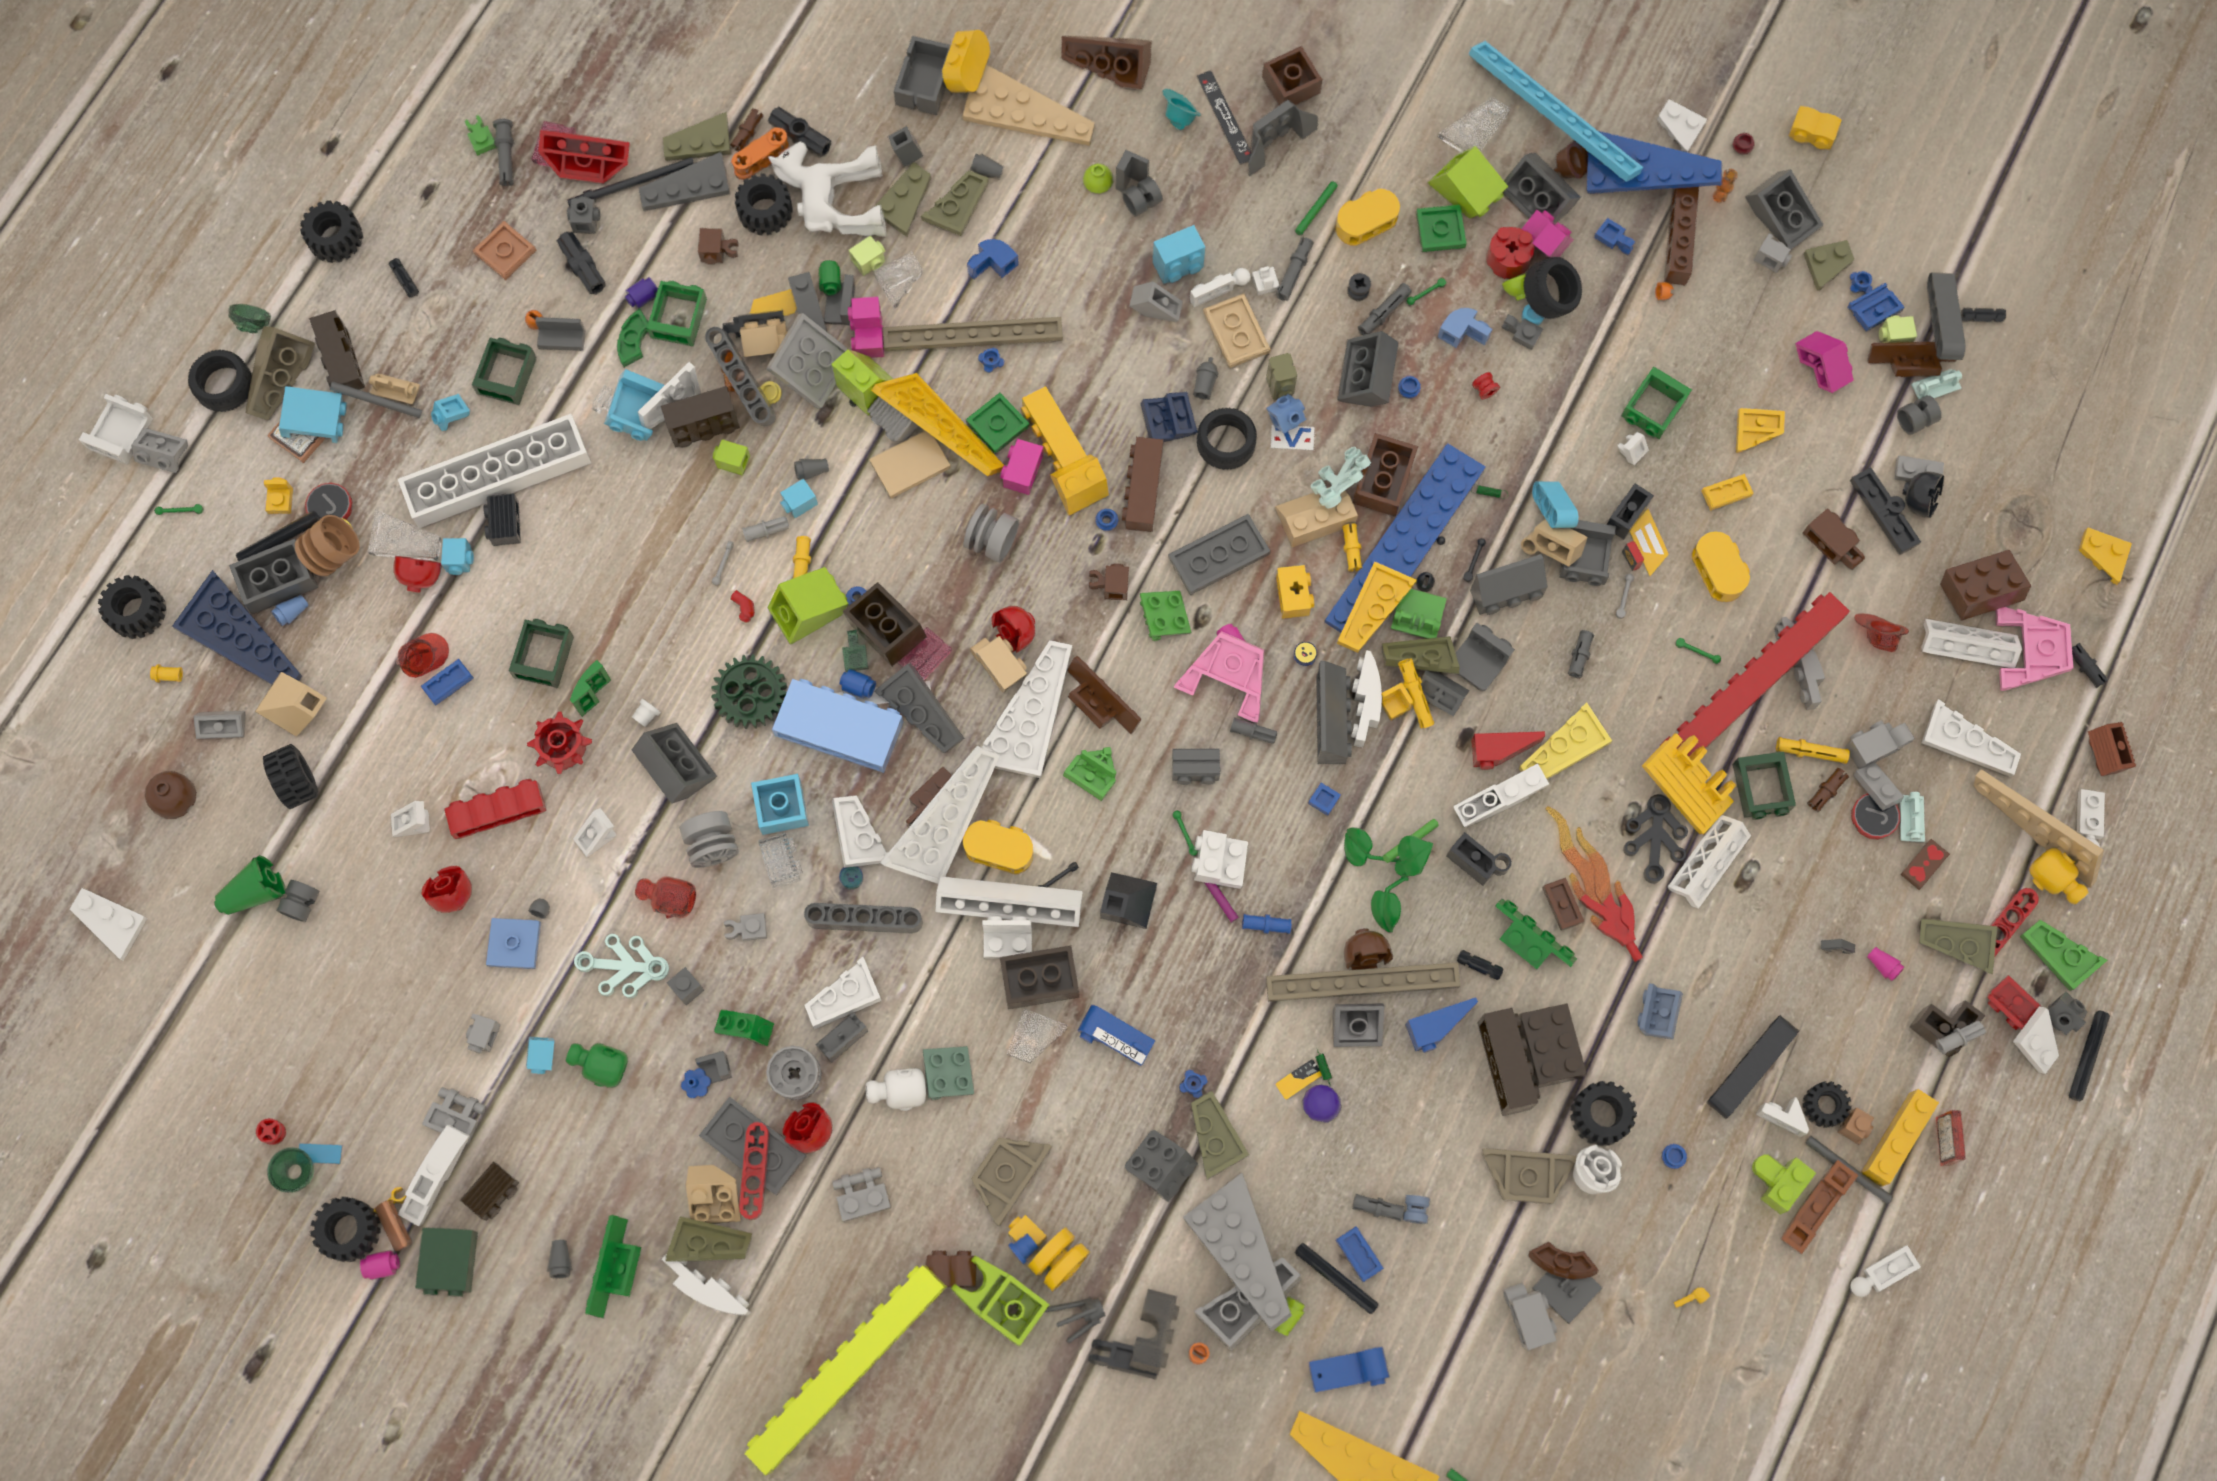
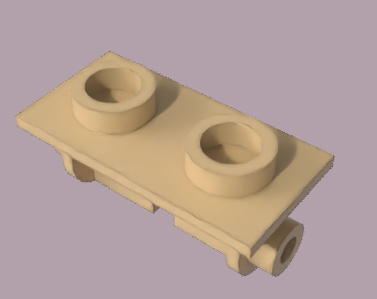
M378 373L375 376L371 375L369 383L373 385L370 391L371 394L413 405L420 388V384Z

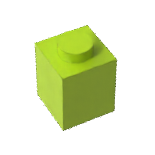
M722 439L720 445L716 446L713 452V459L717 468L743 476L750 458L748 447Z

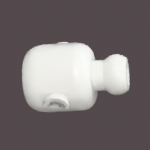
M917 1068L891 1070L885 1074L884 1082L872 1080L865 1084L867 1102L872 1104L886 1099V1103L890 1108L907 1111L912 1107L921 1106L926 1100L924 1075Z

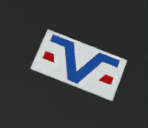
M1272 425L1271 448L1314 450V427L1298 426L1283 434Z

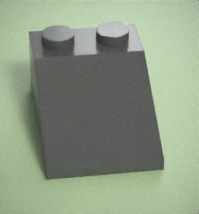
M1791 169L1777 172L1745 196L1755 215L1780 242L1790 249H1793L1824 225Z

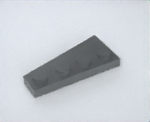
M717 153L640 187L639 192L643 210L649 211L729 195L730 191L722 153Z

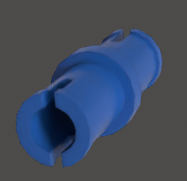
M1243 914L1242 929L1260 930L1266 934L1269 932L1290 934L1291 919L1274 918L1268 914H1265V916Z

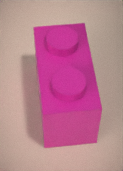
M1017 439L1015 446L1011 445L1008 453V458L1010 459L1008 466H1003L1000 476L1003 479L1004 488L1030 495L1044 456L1043 446Z

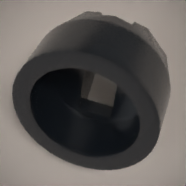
M1429 572L1419 574L1416 581L1417 588L1423 592L1432 590L1435 584L1434 576ZM1425 577L1429 578L1427 586L1423 585Z

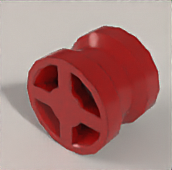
M1491 372L1480 375L1472 382V386L1474 389H1478L1482 400L1493 396L1500 389L1499 384L1493 381Z
M263 1119L256 1127L257 1138L269 1145L281 1143L286 1135L285 1126L275 1119Z

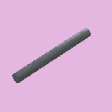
M333 381L330 386L331 391L416 418H420L422 414L421 409Z
M1810 1136L1806 1140L1805 1144L1832 1164L1839 1160L1858 1175L1855 1181L1886 1204L1892 1200L1893 1196L1814 1137Z

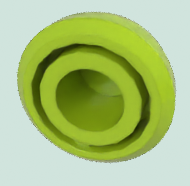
M1093 164L1084 172V186L1093 193H1104L1113 184V174L1106 165Z
M1526 274L1502 283L1503 289L1509 295L1515 297L1516 301L1526 298L1524 293V278Z

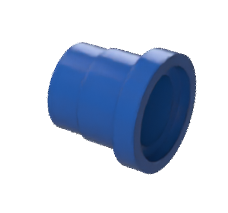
M1028 1233L1014 1244L1011 1242L1008 1245L1023 1265L1027 1262L1026 1259L1039 1248Z

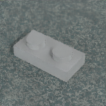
M1899 455L1896 458L1894 479L1911 482L1912 478L1921 472L1930 471L1943 474L1944 463Z
M1875 762L1856 770L1854 777L1882 810L1892 807L1903 800L1904 796Z

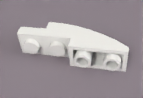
M1366 650L1364 658L1359 657L1357 671H1361L1359 679H1354L1352 692L1356 693L1354 700L1359 701L1356 716H1360L1359 724H1354L1351 737L1355 738L1354 746L1363 748L1368 726L1374 728L1378 726L1382 703L1379 671L1371 651Z
M1536 764L1498 785L1494 784L1453 807L1463 826L1467 827L1528 799L1530 795L1549 786V783L1540 766Z
M451 1125L445 1127L406 1191L405 1195L407 1197L398 1213L399 1216L417 1226L423 1225L444 1181L449 1179L470 1137L469 1135Z
M666 1255L662 1258L664 1262L666 1260ZM688 1261L665 1262L679 1275L673 1284L694 1300L721 1312L740 1316L750 1315L751 1312L747 1309L750 1304L739 1294L735 1298L729 1292L731 1287L723 1279L720 1278L717 1281L711 1277L705 1284L706 1278L698 1270L695 1269L692 1272L685 1266Z

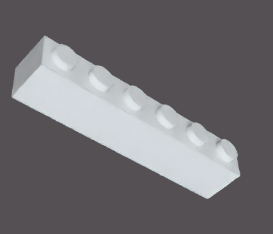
M940 876L936 893V912L978 917H1002V919L1012 920V917H1026V920L1036 923L1079 927L1083 891Z

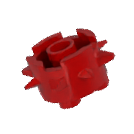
M557 712L555 719L548 718L544 722L537 721L536 725L538 728L534 734L535 739L527 742V747L535 749L540 755L535 765L539 767L546 763L555 768L557 774H562L563 770H567L577 763L582 765L584 763L582 757L586 751V746L592 744V739L584 737L580 732L584 721L580 719L573 722L565 718L562 712Z

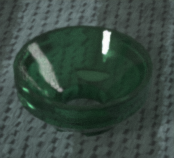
M233 304L228 309L230 320L242 332L258 333L264 326L267 327L271 320L269 312L256 306Z
M294 1147L278 1151L271 1158L267 1168V1176L271 1185L285 1193H294L302 1190L310 1183L314 1174V1164L311 1157L305 1151ZM293 1165L301 1167V1174L296 1179H291L288 1176L289 1168Z

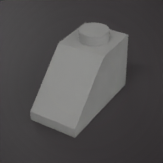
M1152 281L1134 286L1130 307L1146 317L1178 322L1183 301Z

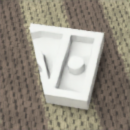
M1669 99L1659 114L1657 121L1667 130L1670 138L1678 142L1682 148L1681 151L1688 152L1707 119Z
M2039 1006L2013 1042L2033 1067L2043 1074L2047 1073L2059 1054L2049 1010Z

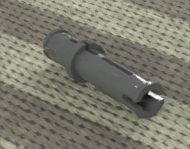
M1301 237L1295 253H1292L1290 257V265L1276 292V297L1280 300L1288 301L1290 299L1301 270L1308 262L1309 252L1314 245L1310 238Z
M1401 283L1357 327L1360 334H1370L1378 325H1382L1386 321L1385 318L1412 293L1411 288L1406 283Z

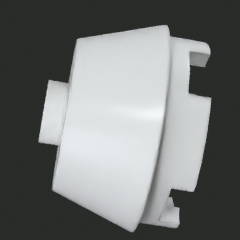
M1593 1145L1579 1152L1573 1170V1177L1581 1190L1588 1194H1600L1610 1192L1619 1185L1622 1163L1612 1150L1606 1151L1602 1148H1597L1598 1145Z

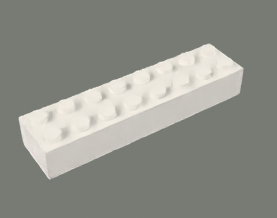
M572 414L404 476L399 478L398 482L411 517L420 529L487 503L488 496L512 494L591 464V460Z

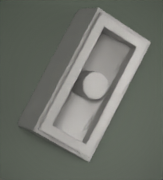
M245 711L197 713L194 715L196 739L244 737Z

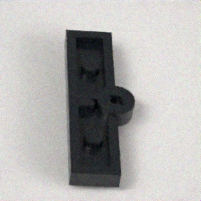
M1871 467L1850 479V482L1899 555L1921 543V540L1904 515L1900 514L1905 508L1904 500L1899 496L1891 497Z

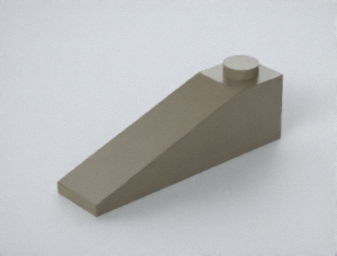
M263 327L256 350L245 413L267 421L270 419L283 401L285 386L293 387L302 370H305L309 365L315 342L275 327Z

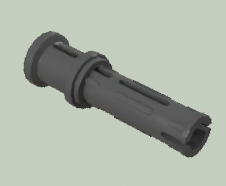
M504 118L496 119L493 122V127L496 129L494 144L498 148L499 184L507 186V182H509V186H512L514 184L511 147L514 144V139L511 136L513 122Z

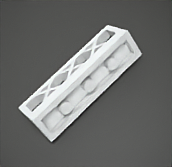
M1925 619L1924 622L1926 635L1921 647L1922 652L2008 668L2016 667L2022 651L2018 635Z
M1721 815L1668 885L1669 890L1685 896L1691 906L1699 909L1751 837L1743 822ZM1724 823L1730 825L1727 831L1718 832ZM1717 843L1714 849L1706 852L1705 849L1708 844ZM1703 860L1704 863L1700 868L1692 870V866L1696 862ZM1690 878V882L1685 889L1679 887L1683 880Z

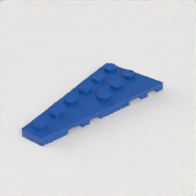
M1599 131L1643 167L1638 176L1626 182L1588 152V194L1722 185V161Z

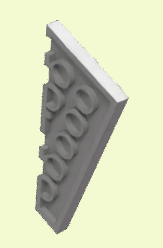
M1241 1173L1183 1216V1218L1268 1328L1273 1331L1292 1315L1244 1176Z

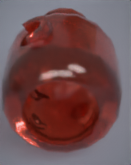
M663 876L657 880L656 884L647 878L640 879L636 885L635 896L642 901L651 900L652 910L665 914L667 919L672 917L686 918L694 907L697 891L695 885L691 882Z

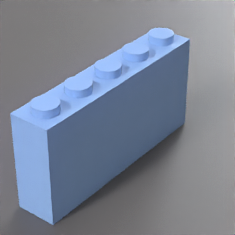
M792 679L772 728L774 736L884 773L904 723L900 712L891 708H887V710L878 708V705L871 701H865V703L857 701L850 694L844 693L843 696L836 694L833 689L826 686H821V688L812 686L813 684L805 679H800L799 681Z

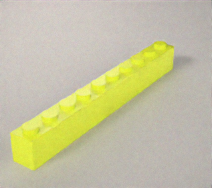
M916 1266L907 1275L909 1280L902 1287L899 1284L889 1294L891 1299L885 1305L881 1303L871 1313L874 1317L867 1324L864 1321L854 1331L856 1336L850 1342L846 1340L836 1350L838 1355L832 1361L828 1359L820 1366L818 1370L821 1373L814 1380L810 1378L802 1385L800 1389L803 1392L797 1398L791 1397L782 1408L785 1411L779 1417L773 1416L766 1423L765 1427L767 1430L761 1436L755 1435L748 1442L747 1446L749 1449L744 1454L764 1475L773 1472L947 1288L927 1266H922L921 1268Z

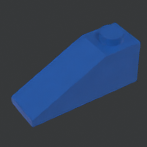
M1475 997L1408 1020L1405 1025L1415 1051L1422 1049L1423 1053L1436 1049V1044L1477 1004V998Z

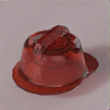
M1860 613L1854 616L1855 621L1859 625L1867 628V638L1870 644L1880 650L1895 652L1902 635L1909 633L1908 628L1891 623L1875 615Z
M424 634L402 645L398 651V660L395 662L397 665H400V668L407 676L414 678L423 676L445 663L449 654L448 643L439 634Z

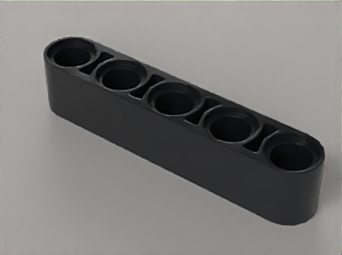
M1779 1015L1713 1093L1707 1104L1727 1119L1799 1033V1030Z

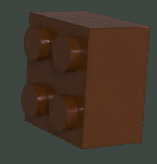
M1302 46L1263 64L1262 78L1279 106L1287 100L1297 105L1321 93L1323 79Z

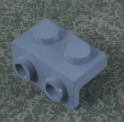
M1649 983L1648 990H1645L1643 993V1013H1640L1638 1016V1027H1640L1644 1035L1674 1039L1683 996L1681 991L1658 988L1655 984Z

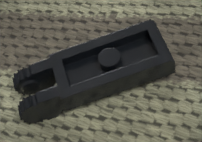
M1093 1339L1091 1346L1098 1350L1111 1351L1110 1357L1092 1354L1089 1355L1088 1362L1156 1380L1162 1355L1161 1352L1116 1341L1112 1343Z

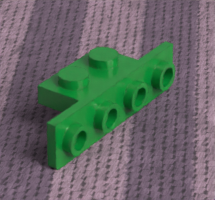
M1501 899L1495 905V907L1514 921L1499 940L1535 969L1541 966L1551 952L1570 967L1575 963L1577 958L1569 947L1561 946L1555 941L1556 938L1552 933L1547 930L1543 931L1536 926L1537 922L1532 917L1521 914L1517 910L1518 907L1512 901Z
M615 1215L609 1216L602 1247L599 1251L596 1271L593 1275L589 1298L586 1303L585 1314L604 1318L610 1294L630 1297L642 1247L623 1244L628 1219Z

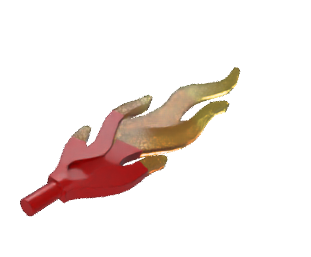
M1547 806L1546 811L1558 824L1561 852L1578 871L1584 884L1585 891L1581 888L1577 877L1571 873L1569 879L1578 900L1586 908L1603 919L1601 920L1592 915L1590 917L1592 924L1603 934L1620 943L1622 947L1626 946L1634 962L1641 960L1643 956L1634 943L1636 940L1634 935V909L1624 893L1620 881L1617 880L1614 884L1615 894L1620 903L1619 907L1616 905L1611 893L1609 871L1603 857L1583 837L1582 830L1578 827L1576 829V840L1589 857V862L1584 859L1573 844L1564 817L1555 809Z

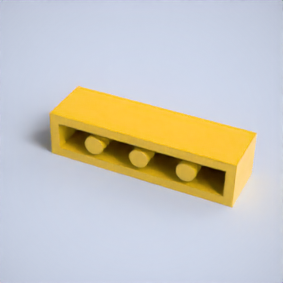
M1046 386L1022 398L1021 412L1026 420L1030 419L1033 424L1031 428L1036 438L1040 437L1044 444L1042 446L1047 456L1051 455L1053 458L1055 471L1087 456Z
M1919 1089L1910 1092L1861 1173L1880 1187L1890 1184L1939 1102Z

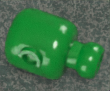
M574 1043L570 1046L565 1062L570 1066L578 1065L583 1067V1077L593 1082L596 1086L615 1088L619 1085L624 1075L628 1056L625 1052L602 1043H595L590 1050L584 1049L581 1044Z

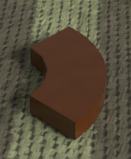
M1547 1242L1529 1251L1528 1257L1537 1266L1558 1277L1584 1279L1598 1273V1268L1584 1251L1577 1253L1565 1252Z

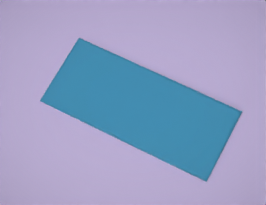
M299 1144L297 1162L340 1164L342 1145Z

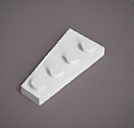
M1939 699L1935 702L1922 740L1923 744L2006 776H2014L2021 756L2019 752L1998 738L1991 737L1977 724H1971L1963 718V715L1957 711L1953 712L1944 706L1945 703Z

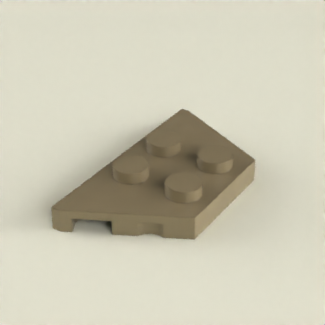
M1005 1138L997 1139L971 1178L997 1226L1000 1227L1051 1150L1052 1145Z
M1490 1148L1482 1149V1155L1502 1200L1553 1204L1577 1158L1576 1155Z

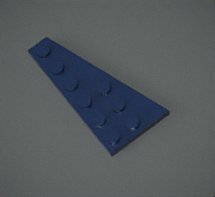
M213 570L172 625L175 630L273 685L280 672L298 681L302 677L300 672Z

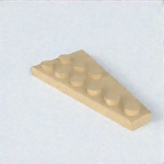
M988 65L985 66L978 89L974 92H969L963 113V121L1090 146L1095 127L1093 121Z
M1982 769L1977 773L1974 787L1980 794L1989 799L2027 832L2037 844L2046 850L2057 848L2062 853L2066 852L2072 860H2075L2074 864L2079 871L2077 877L2091 888L2096 883L2104 849Z

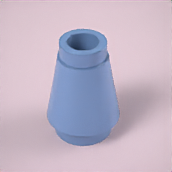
M299 595L275 605V609L271 612L281 626L286 623L289 625L309 605L303 596Z

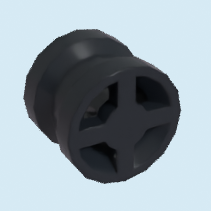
M1363 273L1354 274L1349 280L1347 289L1349 297L1355 301L1365 300L1370 292V278Z

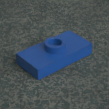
M457 659L421 685V688L436 706L474 679V677L460 659Z
M1357 1226L1335 1240L1362 1283L1384 1269Z

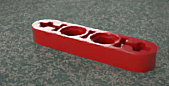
M2023 888L2018 891L1990 924V926H1997L2004 934L2003 940H1996L1995 956L2037 906L2039 897L2035 890ZM2028 895L2030 897L2029 902L2022 908L2018 907L2024 900L2023 897ZM2007 911H2013L2017 914L2018 920L2016 923L2008 921L2006 917Z
M760 1122L750 1124L746 1130L739 1210L741 1215L748 1220L759 1218L763 1212L770 1135L768 1128ZM758 1127L764 1132V1136L759 1137V1145H764L763 1149L759 1147L750 1148V1144L755 1145L756 1141L751 1133L755 1132ZM753 1152H760L762 1154V1161L758 1165H751L749 1162V1156ZM753 1176L758 1177L760 1180L758 1189L749 1190L746 1184L747 1180ZM746 1193L750 1195L759 1194V1198L754 1197L753 1204L758 1209L753 1211L752 1215H749V1212L745 1210V1206L750 1205V1197L745 1198Z

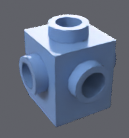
M1289 394L1280 397L1275 403L1266 408L1273 425L1283 434L1298 427L1300 423L1306 420L1303 413L1305 410L1303 403L1299 399H1294Z

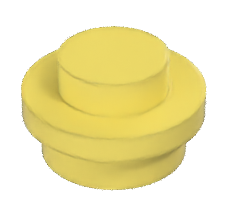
M772 381L762 384L760 388L769 403L774 404L778 402L782 395L781 387Z

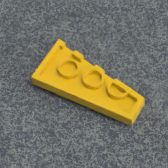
M1374 562L1337 644L1358 653L1416 584L1417 580Z

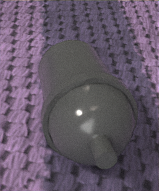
M1209 357V360L1200 364L1196 370L1197 376L1193 395L1199 399H1210L1216 378H1218L1217 366L1212 363L1213 357Z

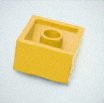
M1090 454L1050 474L1069 516L1109 496L1107 479L1098 458Z

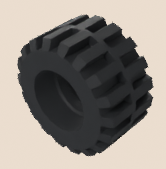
M760 173L758 177H756V174L751 175L752 179L746 178L743 180L744 185L740 184L737 187L738 192H735L736 200L734 201L739 220L745 228L748 227L751 233L757 231V235H763V233L772 235V231L778 233L780 232V227L785 228L787 221H790L792 218L793 207L786 184H783L780 178L775 180V176L772 174L769 177L765 173ZM763 199H770L775 202L770 208L765 210L753 208L756 202Z
M327 200L325 204H322V202L317 203L315 208L311 206L309 208L310 212L304 213L303 218L305 220L300 222L302 227L300 233L315 257L317 256L322 261L326 259L329 263H333V260L342 262V258L347 260L351 258V253L355 254L358 251L356 247L361 246L362 242L360 239H363L362 228L348 206L345 204L341 205L338 201H335L333 204L331 200ZM341 226L335 235L322 237L324 232L330 227Z
M125 575L122 580L119 577L114 579L115 583L113 584L109 582L106 585L108 589L101 592L103 598L98 600V604L101 606L98 608V611L102 615V620L121 636L125 638L128 636L130 639H135L136 635L139 638H143L147 632L152 634L154 627H160V619L164 620L165 614L162 613V611H166V605L163 603L165 600L160 595V592L147 580L135 575L133 578ZM141 598L139 609L131 615L123 616V610L127 603Z
M289 744L263 756V766L267 778L281 803L288 809L295 808L318 797V788L314 776L303 755L294 745Z
M1599 1081L1596 1084H1590L1575 1097V1102L1571 1105L1573 1114L1570 1115V1118L1575 1123L1573 1128L1575 1131L1578 1129L1580 1132L1579 1136L1582 1139L1584 1137L1587 1138V1142L1590 1144L1597 1143L1598 1146L1612 1145L1631 1132L1630 1129L1635 1125L1634 1118L1637 1117V1111L1633 1109L1636 1107L1635 1101H1630L1631 1094L1629 1092L1625 1093L1623 1091L1624 1087L1621 1085L1618 1087L1614 1086L1615 1082L1609 1081L1605 1083V1081ZM1594 1101H1606L1614 1108L1616 1113L1614 1125L1603 1127L1594 1121L1591 1115V1105Z
M349 1197L330 1199V1204L325 1202L322 1205L323 1210H317L314 1214L317 1216V1220H312L311 1222L314 1230L310 1231V1236L315 1238L312 1243L315 1247L319 1248L318 1251L326 1255V1257L340 1262H354L356 1258L362 1259L366 1257L365 1252L371 1253L374 1249L371 1245L373 1243L377 1244L379 1240L375 1238L376 1233H381V1228L377 1227L380 1220L379 1217L375 1216L376 1212L374 1209L370 1208L365 1202ZM352 1215L357 1222V1231L349 1242L339 1244L334 1234L336 1224L343 1217Z

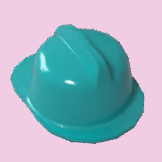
M1163 89L1162 93L1168 101L1165 116L1178 130H1183L1185 126H1190L1196 116H1201V113L1195 109L1186 97L1174 90Z

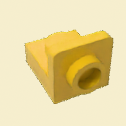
M280 477L264 480V486L267 488L265 511L268 514H291L292 486L287 480Z

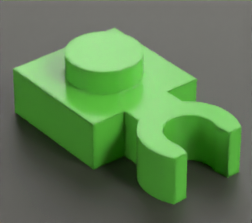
M476 115L477 123L475 125H471L468 119L465 120V124L471 132L467 135L478 156L497 147L494 144V139L488 126L483 127L484 124L481 117Z

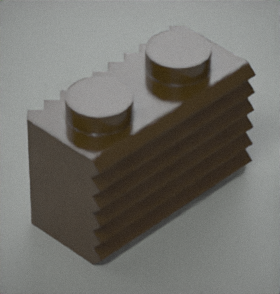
M493 1161L460 1201L478 1217L487 1221L489 1218L493 1219L500 1212V1205L505 1199L509 1200L515 1195L518 1190L516 1186L520 1182Z

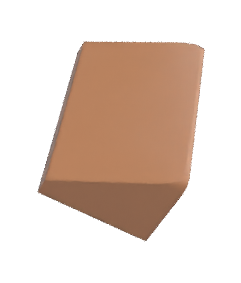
M386 1200L376 1206L375 1211L394 1251L398 1252L412 1245V1241L393 1201Z

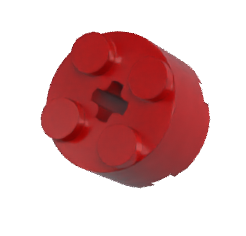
M1501 227L1491 239L1486 255L1488 267L1490 266L1496 276L1503 279H1512L1524 274L1528 270L1534 254L1531 233L1516 227Z

